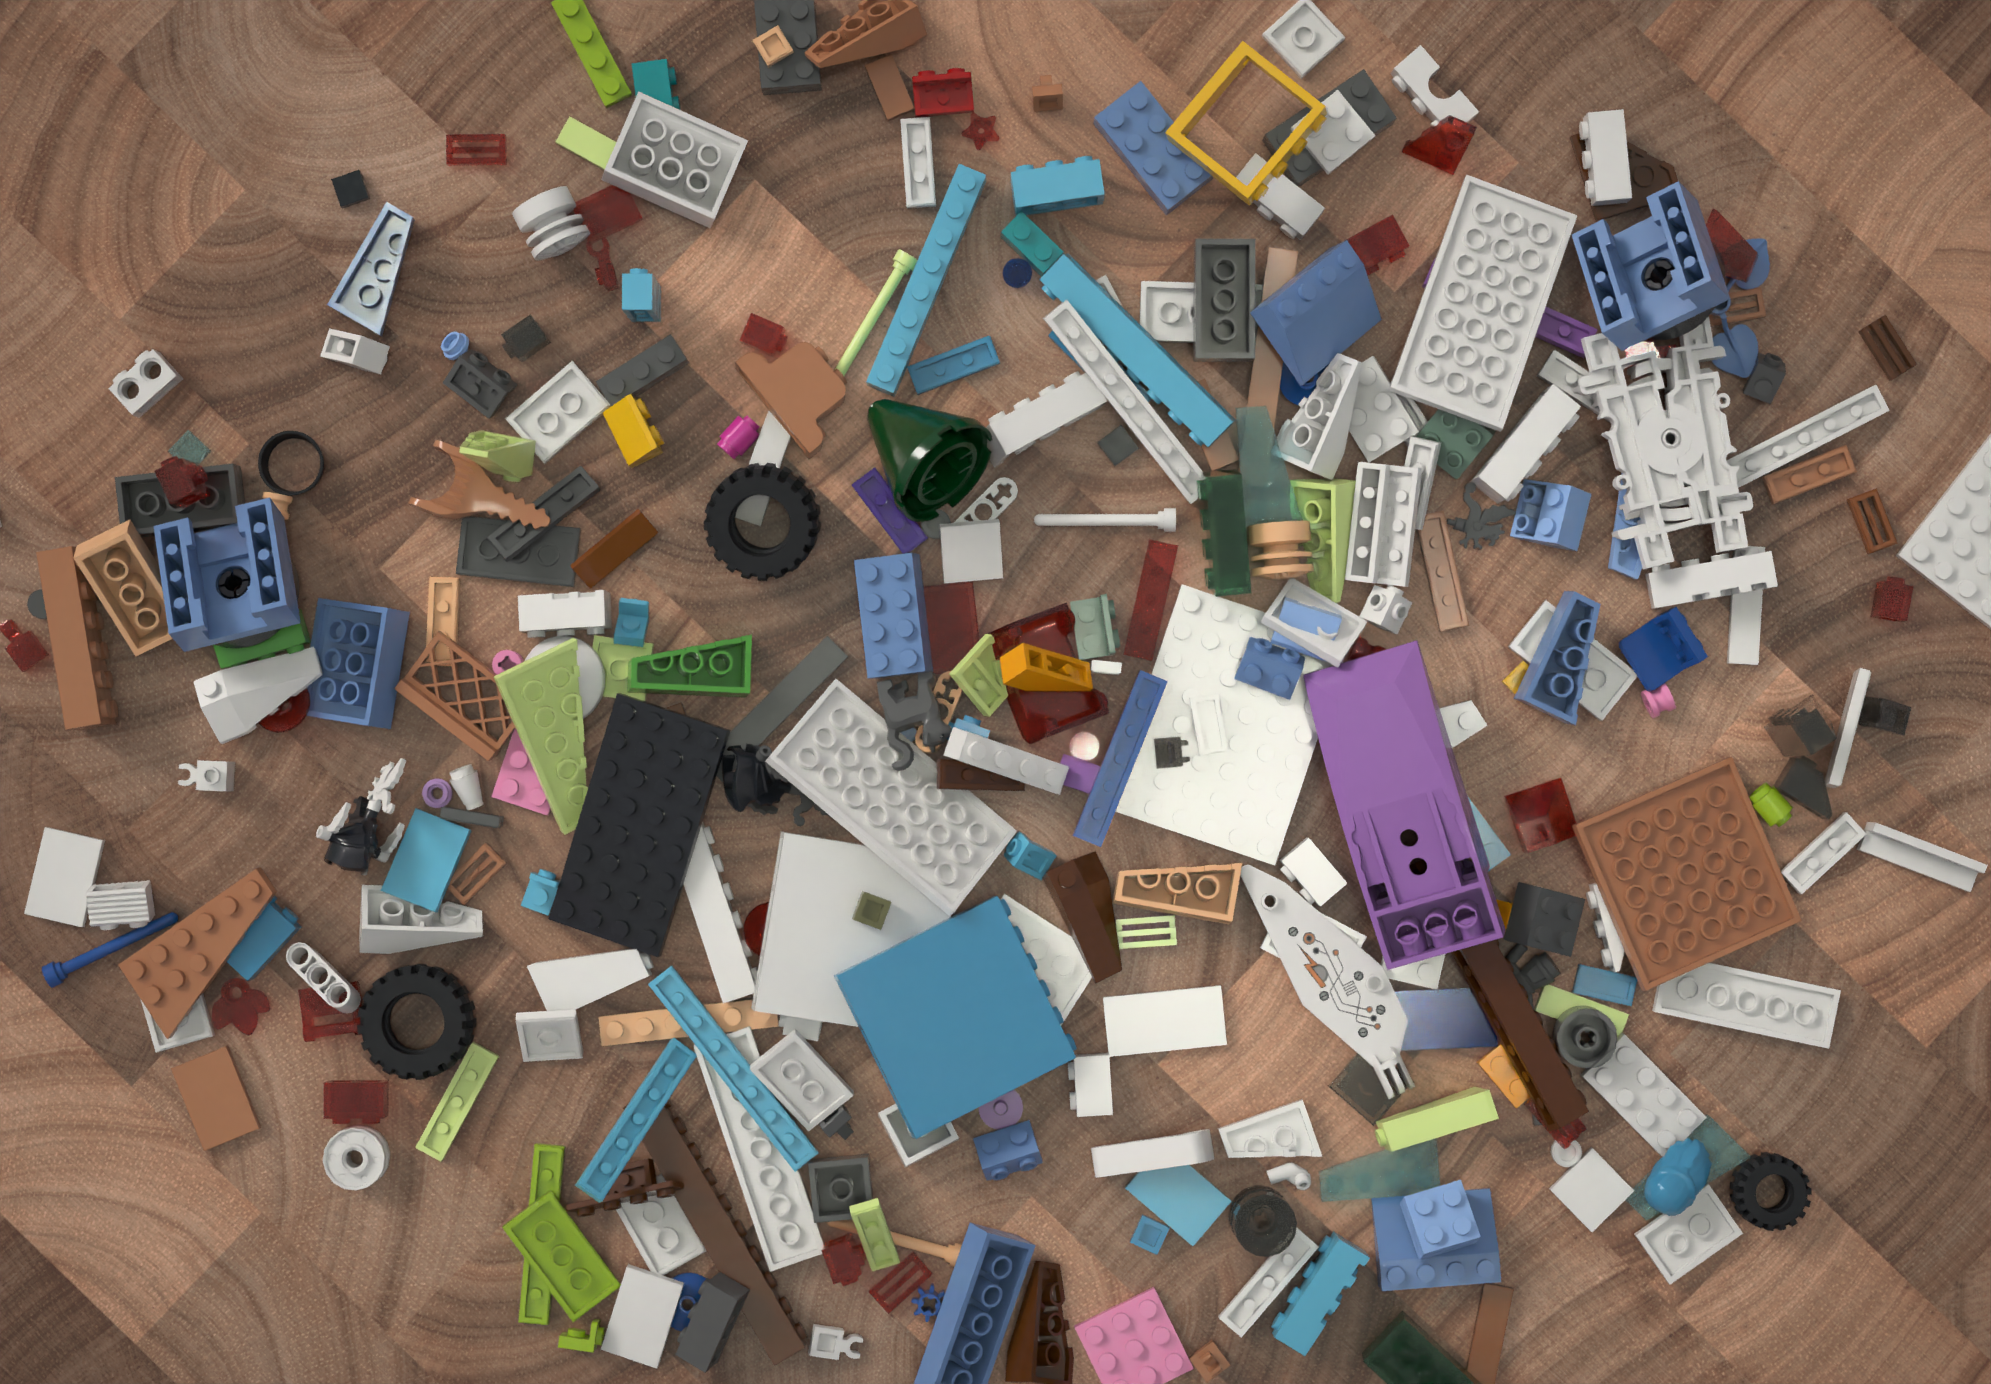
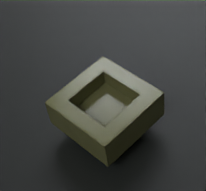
M862 891L852 919L881 930L892 902Z

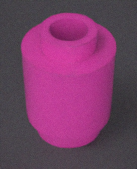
M747 415L743 419L737 416L719 436L721 439L717 445L733 459L738 455L742 456L759 437V434L756 432L759 426Z

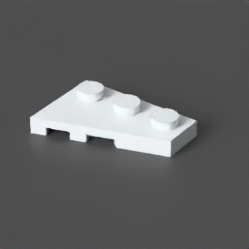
M1302 1099L1218 1128L1228 1158L1271 1156L1322 1157Z

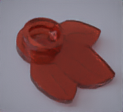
M241 978L229 979L221 988V998L212 1007L213 1024L218 1030L232 1022L239 1031L250 1036L258 1025V1013L270 1011L269 1000L262 991L251 989L245 980ZM234 987H238L241 990L239 998H235L232 995Z

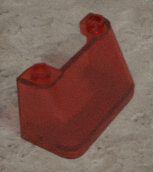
M1067 602L1009 623L988 633L995 640L992 647L996 660H1000L1001 656L1022 643L1076 658L1067 636L1074 629L1075 616L1069 609ZM1006 685L1008 692L1007 700L1023 739L1029 744L1110 713L1106 696L1096 688H1093L1091 691H1025Z

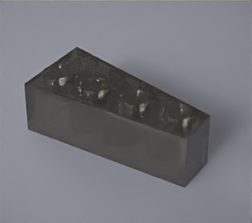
M1813 694L1792 708L1777 711L1768 718L1770 723L1764 726L1783 756H1812L1837 739L1832 722Z

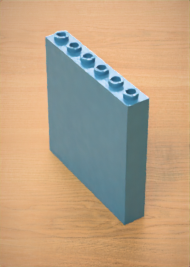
M993 896L834 975L912 1138L917 1139L1076 1058L1073 1052L1077 1049L1075 1042L1069 1033L1065 1035L1060 1025L1064 1022L1062 1015L1056 1006L1052 1008L1047 998L1051 995L1043 979L1038 980L1034 971L1038 969L1037 964L1031 953L1026 954L1021 943L1025 942L1024 937L1018 926H1012L1008 916L1012 915L1006 901L1004 899L1000 900L998 896Z

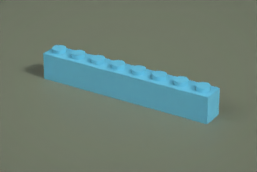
M958 164L867 378V386L895 397L986 183L985 174Z
M1069 253L1063 254L1039 279L1044 284L1042 290L1051 299L1055 300L1058 298L1061 302L1069 301L1095 336L1107 346L1106 350L1116 362L1121 360L1128 367L1126 373L1136 383L1142 381L1149 388L1147 394L1157 404L1163 402L1170 409L1168 415L1178 425L1184 423L1191 430L1189 436L1198 445L1202 446L1205 444L1207 447L1211 446L1236 421Z

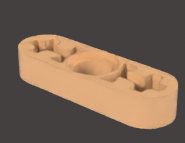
M951 671L944 672L938 678L933 690L935 697H937V694L944 697L946 686L943 685V682L950 681L952 677L949 673ZM960 687L957 690L952 689L949 694V699H954L953 704H950L945 699L936 698L939 704L946 706L948 709V716L943 720L947 725L951 722L963 693ZM921 725L915 735L916 746L925 754H932L929 746L924 747L923 740L920 739L923 733V725ZM942 744L935 746V752L940 749Z

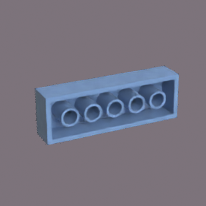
M969 1223L914 1384H988L1036 1245L1016 1234Z

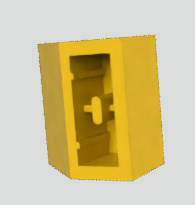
M629 394L603 412L630 468H634L663 453L660 446L665 443L658 429L654 425H649L647 419L651 418V414L641 398L636 399L632 394Z

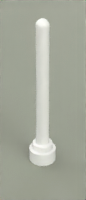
M1164 508V511H1158V514H1038L1034 517V523L1038 526H1158V529H1164V532H1176V508Z

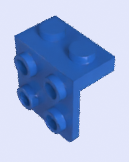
M1677 607L1657 615L1619 642L1620 650L1647 691L1657 689L1684 669L1696 665L1708 657L1702 643L1695 637L1687 624L1685 616L1680 613Z

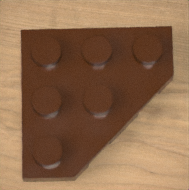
M1580 133L1572 135L1570 141L1585 186V181L1589 180L1588 169H1584L1582 164V152L1586 151L1585 139L1581 140ZM1627 142L1632 199L1627 203L1591 206L1595 222L1649 206L1646 197L1678 182L1674 166L1652 157L1646 151Z

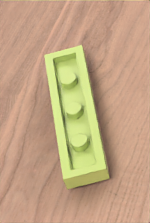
M475 1042L471 1043L418 1141L416 1149L440 1162L444 1160L496 1064L499 1055Z

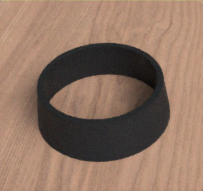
M283 431L269 438L263 445L258 457V469L262 480L270 489L282 495L293 496L305 493L318 484L324 471V458L317 443L308 435L298 431ZM288 439H302L309 442L316 448L320 456V469L316 479L309 487L302 491H288L279 487L269 473L268 462L273 449L279 443Z

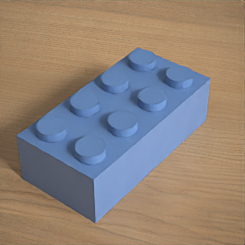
M1140 81L1096 115L1093 124L1167 216L1209 183L1213 176L1167 140L1165 132L1174 122L1142 81Z
M905 553L854 560L867 678L877 679L928 671L933 672L920 554Z

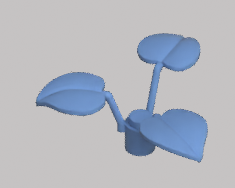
M1758 238L1741 241L1728 248L1722 255L1725 264V277L1730 279L1726 285L1728 292L1734 283L1745 290L1757 288L1768 277L1770 262L1767 241L1765 239ZM1729 299L1716 305L1711 313L1712 315L1720 316L1725 332L1718 333L1713 337L1714 346H1722L1726 353L1725 357L1712 360V363L1722 371L1747 378L1756 364L1758 341L1754 332L1746 325L1739 324L1731 330L1729 329L1725 314L1730 307L1731 300Z

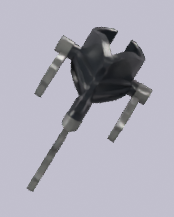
M747 744L745 751L741 748V745L729 746L727 748V751H732L734 754L723 755L722 757L723 784L726 798L736 811L742 812L748 806L754 812H760L763 815L767 813L776 814L778 808L772 804L779 803L780 798L784 793L800 795L801 804L795 807L793 811L794 823L797 826L804 825L805 819L800 814L809 811L812 806H814L815 810L820 811L822 815H828L765 762L772 754L770 747ZM736 754L737 765L735 772H732Z

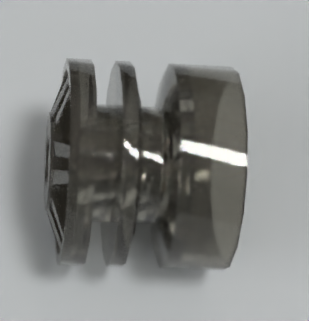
M1255 1185L1245 1188L1237 1194L1230 1205L1228 1216L1230 1227L1245 1250L1256 1256L1270 1257L1280 1254L1290 1246L1296 1235L1297 1221L1293 1209L1280 1192L1269 1186ZM1263 1212L1267 1219L1260 1220L1258 1224L1254 1217L1255 1215L1260 1216Z

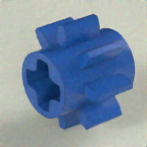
M931 1283L930 1289L925 1291L919 1286L918 1292L920 1297H913L911 1299L912 1303L918 1304L914 1315L922 1313L925 1315L926 1322L929 1321L930 1316L935 1315L937 1317L942 1304L941 1298L945 1295V1290L939 1293L936 1292L933 1283ZM925 1297H928L930 1300L936 1299L934 1309L930 1306L926 1308L923 1306Z

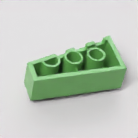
M752 634L632 658L628 662L627 692L746 698L750 694Z

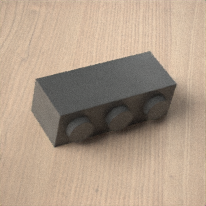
M670 334L597 380L596 383L609 404L613 406L629 394L636 398L690 363Z
M721 1272L711 1279H705L698 1291V1294L701 1295L699 1302L693 1305L688 1314L690 1319L688 1327L686 1326L681 1331L677 1339L680 1345L675 1355L704 1373L719 1361L750 1289Z

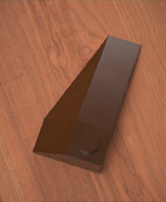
M1096 852L1075 858L1046 872L1042 878L1095 984L1122 971L1109 878Z
M1035 1261L1007 1351L1005 1382L1019 1384H1072L1074 1355L1073 1348L1068 1347L1066 1331L1070 1330L1069 1321L1064 1320L1062 1304L1065 1301L1060 1264L1044 1261Z

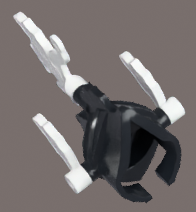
M400 758L395 767V763L390 761L388 765L381 768L380 772L382 775H380V778H374V782H372L374 790L368 791V797L359 796V798L354 799L353 803L356 804L354 813H349L348 815L351 804L346 802L329 826H319L316 837L330 842L324 857V861L327 864L332 865L333 862L343 870L361 872V875H367L371 857L384 863L387 862L390 853L397 847L399 840L402 838L405 825L399 822L394 831L387 837L386 842L378 847V839L376 837L378 825L376 818L381 806L382 810L388 814H392L395 809V805L390 803L391 792L388 790L393 789L395 784L399 782L406 764L405 759ZM349 817V822L344 824L346 819Z

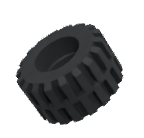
M1761 1152L1759 1156L1753 1154L1749 1156L1750 1160L1747 1162L1743 1160L1739 1164L1741 1169L1739 1171L1734 1170L1732 1176L1735 1177V1180L1730 1182L1729 1188L1733 1190L1730 1198L1736 1205L1734 1208L1745 1220L1768 1231H1774V1229L1781 1231L1786 1229V1225L1792 1227L1796 1225V1218L1800 1217L1803 1219L1806 1214L1803 1212L1804 1207H1810L1811 1201L1807 1197L1812 1195V1189L1807 1186V1183L1810 1181L1808 1176L1802 1173L1804 1170L1799 1165L1784 1156L1768 1152ZM1776 1174L1784 1182V1196L1776 1206L1763 1208L1756 1200V1188L1764 1177Z

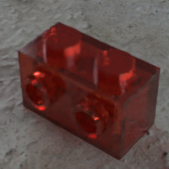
M177 456L161 462L162 467L154 471L170 504L185 508L211 496L205 484L208 481V477L201 465L197 466L194 462L184 458L178 459Z
M853 1233L824 1242L821 1251L833 1284L841 1282L842 1286H846L858 1281V1277L862 1274L867 1260L862 1243L856 1244Z

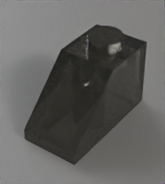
M1801 756L1800 759L1790 758L1773 786L1781 794L1821 819H1830L1832 810L1823 773L1815 769L1817 764L1805 756Z

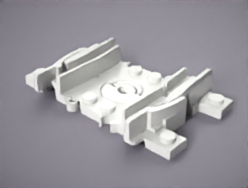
M1709 316L1698 327L1679 336L1681 347L1669 349L1666 358L1657 359L1654 350L1620 359L1616 345L1602 333L1581 339L1590 375L1578 379V386L1573 388V393L1582 396L1592 394L1594 401L1591 404L1592 409L1597 407L1600 409L1597 420L1605 418L1611 423V429L1602 433L1601 436L1608 440L1615 468L1622 473V475L1613 479V487L1618 491L1627 489L1623 497L1625 504L1620 505L1619 509L1623 510L1625 520L1640 517V520H1637V526L1612 532V537L1620 540L1635 539L1643 570L1674 562L1667 533L1695 525L1711 524L1716 553L1748 548L1744 518L1740 512L1753 508L1752 496L1749 492L1739 493L1736 472L1740 466H1730L1726 461L1727 455L1737 452V449L1731 445L1726 415L1720 411V409L1729 406L1730 397L1725 393L1717 395V391L1721 387L1719 372H1713L1710 368L1700 369L1699 362L1718 360L1726 356L1725 349L1722 346H1714ZM1632 366L1627 369V375H1631V380L1643 375L1651 376L1641 378L1627 386L1623 369ZM1661 373H1666V376H1667V387H1666V388H1665V386H1664V382H1663V378H1662ZM1663 388L1665 390V393H1667L1666 395H1664L1665 410H1663L1662 402L1659 395V390ZM1668 433L1673 434L1675 437L1673 444L1666 442V435ZM1689 504V507L1669 509Z

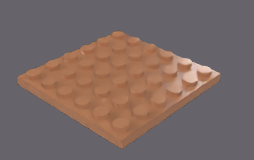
M1727 757L1572 825L1642 991L1654 988L1802 921L1732 757Z

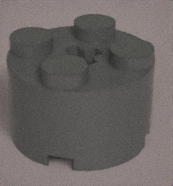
M1575 1006L1566 1010L1559 1016L1552 1031L1557 1051L1574 1066L1580 1068L1600 1067L1608 1062L1615 1053L1617 1043L1615 1025L1610 1018L1596 1008ZM1583 1031L1586 1033L1590 1032L1588 1034L1590 1041L1587 1043L1583 1040L1580 1041V1034Z

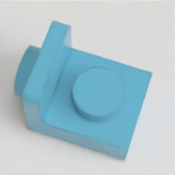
M620 598L619 615L614 632V644L644 646L649 623L648 601Z
M1017 832L1015 837L1009 841L1004 853V857L1013 867L1039 880L1043 879L1042 877L1046 874L1057 856L1053 851L1029 840L1021 832Z
M540 869L538 873L531 872L529 876L530 881L521 906L549 916L560 881L555 880L557 874L544 869Z

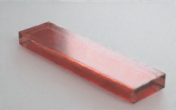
M1149 539L1123 655L1148 661L1153 660L1178 545Z

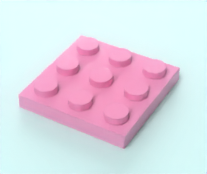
M1154 1287L1074 1326L1102 1384H1164L1194 1369Z

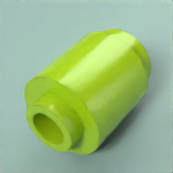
M1767 782L1758 787L1749 796L1753 802L1752 806L1770 827L1775 824L1780 827L1792 817L1790 811L1793 807L1775 786L1771 787Z

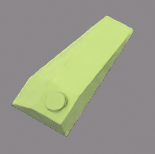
M481 430L469 433L466 440L461 444L459 453L488 471L503 475V480L520 482L521 478L532 475L536 440Z
M1328 478L1289 480L1292 519L1310 521L1311 541L1299 544V546L1303 545L1305 551L1312 552L1313 557L1307 558L1306 564H1313L1314 572L1307 573L1310 588L1338 603L1341 601L1346 574L1356 480L1333 478V480Z

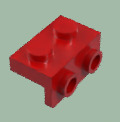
M964 68L948 69L946 74H936L933 70L920 71L918 76L912 77L915 117L974 113L971 72H965Z

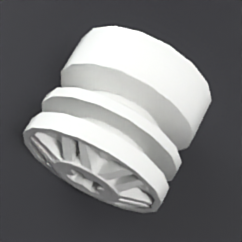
M567 186L553 188L540 193L519 205L512 212L522 233L535 231L526 240L529 247H534L531 253L535 260H543L561 255L573 249L590 235L588 227L580 225L584 221L581 214L567 216L577 206Z

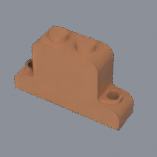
M808 342L796 344L773 363H769L762 354L746 353L735 361V369L788 432L806 457L811 459L820 452L823 438L826 437V433L818 423L844 403L847 380L838 369L832 370L827 363L829 361L827 355L819 346L814 348Z

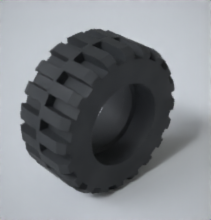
M759 463L750 464L746 468L741 467L735 470L730 476L726 477L711 495L705 510L707 516L704 520V530L708 531L706 540L708 546H713L715 549V558L718 561L723 560L728 564L726 569L732 573L737 570L742 573L741 577L750 579L751 576L758 577V581H767L769 577L777 579L783 577L787 572H793L813 549L821 527V522L819 521L820 507L819 504L815 503L814 498L816 495L813 490H808L804 485L806 481L801 476L797 478L792 475L791 469L785 466L783 469H780L773 463H767L766 465H759ZM753 495H765L774 498L784 506L790 518V530L784 541L775 547L762 548L749 543L742 537L737 529L735 516L739 505L745 499Z
M427 964L404 966L386 973L385 976L377 979L372 984L373 987L365 993L362 999L364 1000L363 1006L359 1008L357 1016L361 1017L360 1024L357 1025L358 1034H362L364 1041L361 1045L364 1051L368 1050L371 1054L369 1059L375 1065H381L383 1067L382 1071L387 1074H396L398 1078L406 1080L410 1078L421 1080L431 1076L434 1077L454 1066L466 1054V1049L472 1043L475 1036L472 1034L477 1020L473 1016L475 1005L473 1001L470 1002L467 995L469 991L465 985L461 986L457 982L458 978L452 973L447 974L443 968L437 966L430 967ZM409 994L427 995L436 1001L444 1016L443 1033L439 1040L429 1048L421 1050L407 1048L396 1039L392 1032L390 1024L391 1011L395 1004L404 996Z

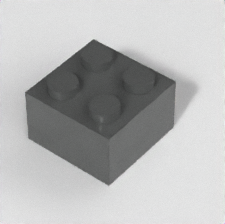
M1518 882L1504 940L1571 957L1585 899Z
M869 1153L811 1159L808 1162L814 1223L850 1220L852 1216L849 1206L873 1199Z

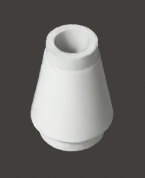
M472 764L462 766L449 773L451 776L449 781L467 810L475 809L484 804L478 772L473 769Z

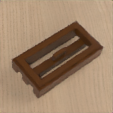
M1886 315L1858 331L1889 381L1917 365ZM1879 325H1882L1883 329L1885 330L1890 340L1892 341L1897 351L1906 363L1905 365H1903V363L1901 362L1900 358L1894 351L1893 347L1887 340ZM1873 330L1896 366V371H1893L1869 331Z

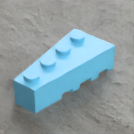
M1334 1231L1330 1237L1326 1235L1322 1239L1317 1249L1320 1252L1315 1262L1310 1261L1302 1273V1276L1305 1278L1299 1288L1295 1286L1287 1298V1302L1290 1304L1284 1314L1282 1312L1277 1314L1271 1325L1274 1329L1272 1332L1274 1338L1306 1356L1327 1323V1320L1324 1319L1326 1313L1332 1315L1339 1306L1342 1298L1341 1290H1346L1348 1287L1351 1288L1357 1279V1266L1361 1264L1365 1267L1370 1259L1362 1248Z

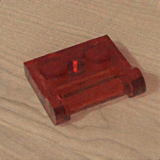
M359 981L349 982L358 991L361 998ZM312 987L298 990L305 1042H313L316 1038L348 1033L362 1035L358 1034L357 1025L360 1024L361 1018L357 1016L359 1008L362 1007V999L359 1007L352 1012L353 1021L314 1026L313 1017L342 1014V1012L330 1006ZM347 991L339 996V1003L346 1000Z

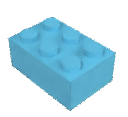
M1092 156L1075 158V163L1063 164L1062 160L1050 161L1045 163V167L1035 169L1033 165H1022L1016 167V171L1011 172L1010 183L1015 217L1021 211L1027 216L1101 205L1104 201L1105 193L1100 160H1093Z

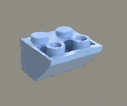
M1524 479L1522 484L1524 486L1520 492L1510 537L1553 548L1578 551L1591 493L1570 485Z

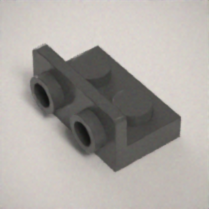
M472 349L458 357L443 381L444 385L489 419L495 415L508 393L517 386V383L511 379L507 372L497 369L488 362L485 355Z

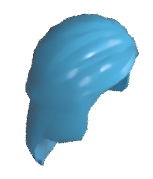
M1686 1138L1684 1141H1676L1674 1145L1670 1146L1666 1154L1655 1163L1649 1177L1646 1179L1644 1189L1645 1199L1652 1208L1668 1216H1675L1681 1214L1693 1204L1697 1194L1707 1182L1712 1165L1709 1160L1710 1155L1705 1149L1704 1143L1698 1139L1692 1141L1689 1138Z

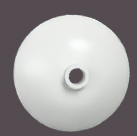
M555 636L548 638L536 645L525 661L573 637ZM575 638L578 644L576 653L577 665L580 671V677H578L579 693L582 697L584 719L594 711L602 698L605 688V671L597 652L586 642Z

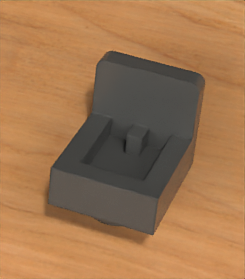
M1758 353L1755 361L1756 364L1743 388V394L1771 404L1786 375L1785 363L1774 354L1767 353L1764 355Z

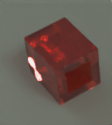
M751 313L741 335L740 342L743 345L775 357L777 351L780 353L783 351L788 336L784 335L786 330L783 326Z
M1887 577V581L1877 582L1870 617L1894 622L1907 621L1914 586L1905 585V579L1897 577Z

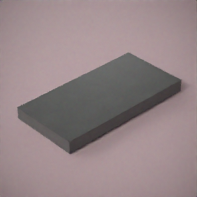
M473 516L462 518L456 566L457 575L575 587L576 573L570 565L578 559L580 528L555 525L510 561L506 562L491 545L487 537L509 520Z

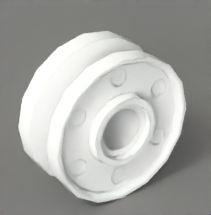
M354 1125L339 1131L330 1138L323 1155L325 1172L331 1181L343 1189L355 1191L367 1188L379 1180L387 1170L390 1160L388 1143L381 1133L370 1126ZM352 1150L359 1151L362 1154L363 1162L361 1165L352 1162L350 1157Z

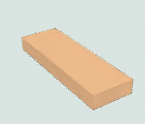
M429 577L426 647L438 631L444 633L454 642H458L460 578ZM439 641L434 648L436 661L451 659L449 647ZM430 656L426 659L425 663L430 662ZM448 663V664H441V665H437V666H450V667H452V664H451V663Z

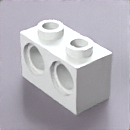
M154 349L150 352L146 350L135 359L136 364L128 372L123 370L116 375L112 381L114 384L108 388L125 408L138 418L183 380L181 375L165 357ZM159 364L161 366V374L159 377L151 379L149 375L151 367ZM133 384H137L139 387L138 395L135 398L129 399L127 395L128 388Z

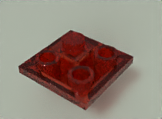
M1562 778L1504 796L1524 853L1549 847L1576 836L1572 825L1577 823Z

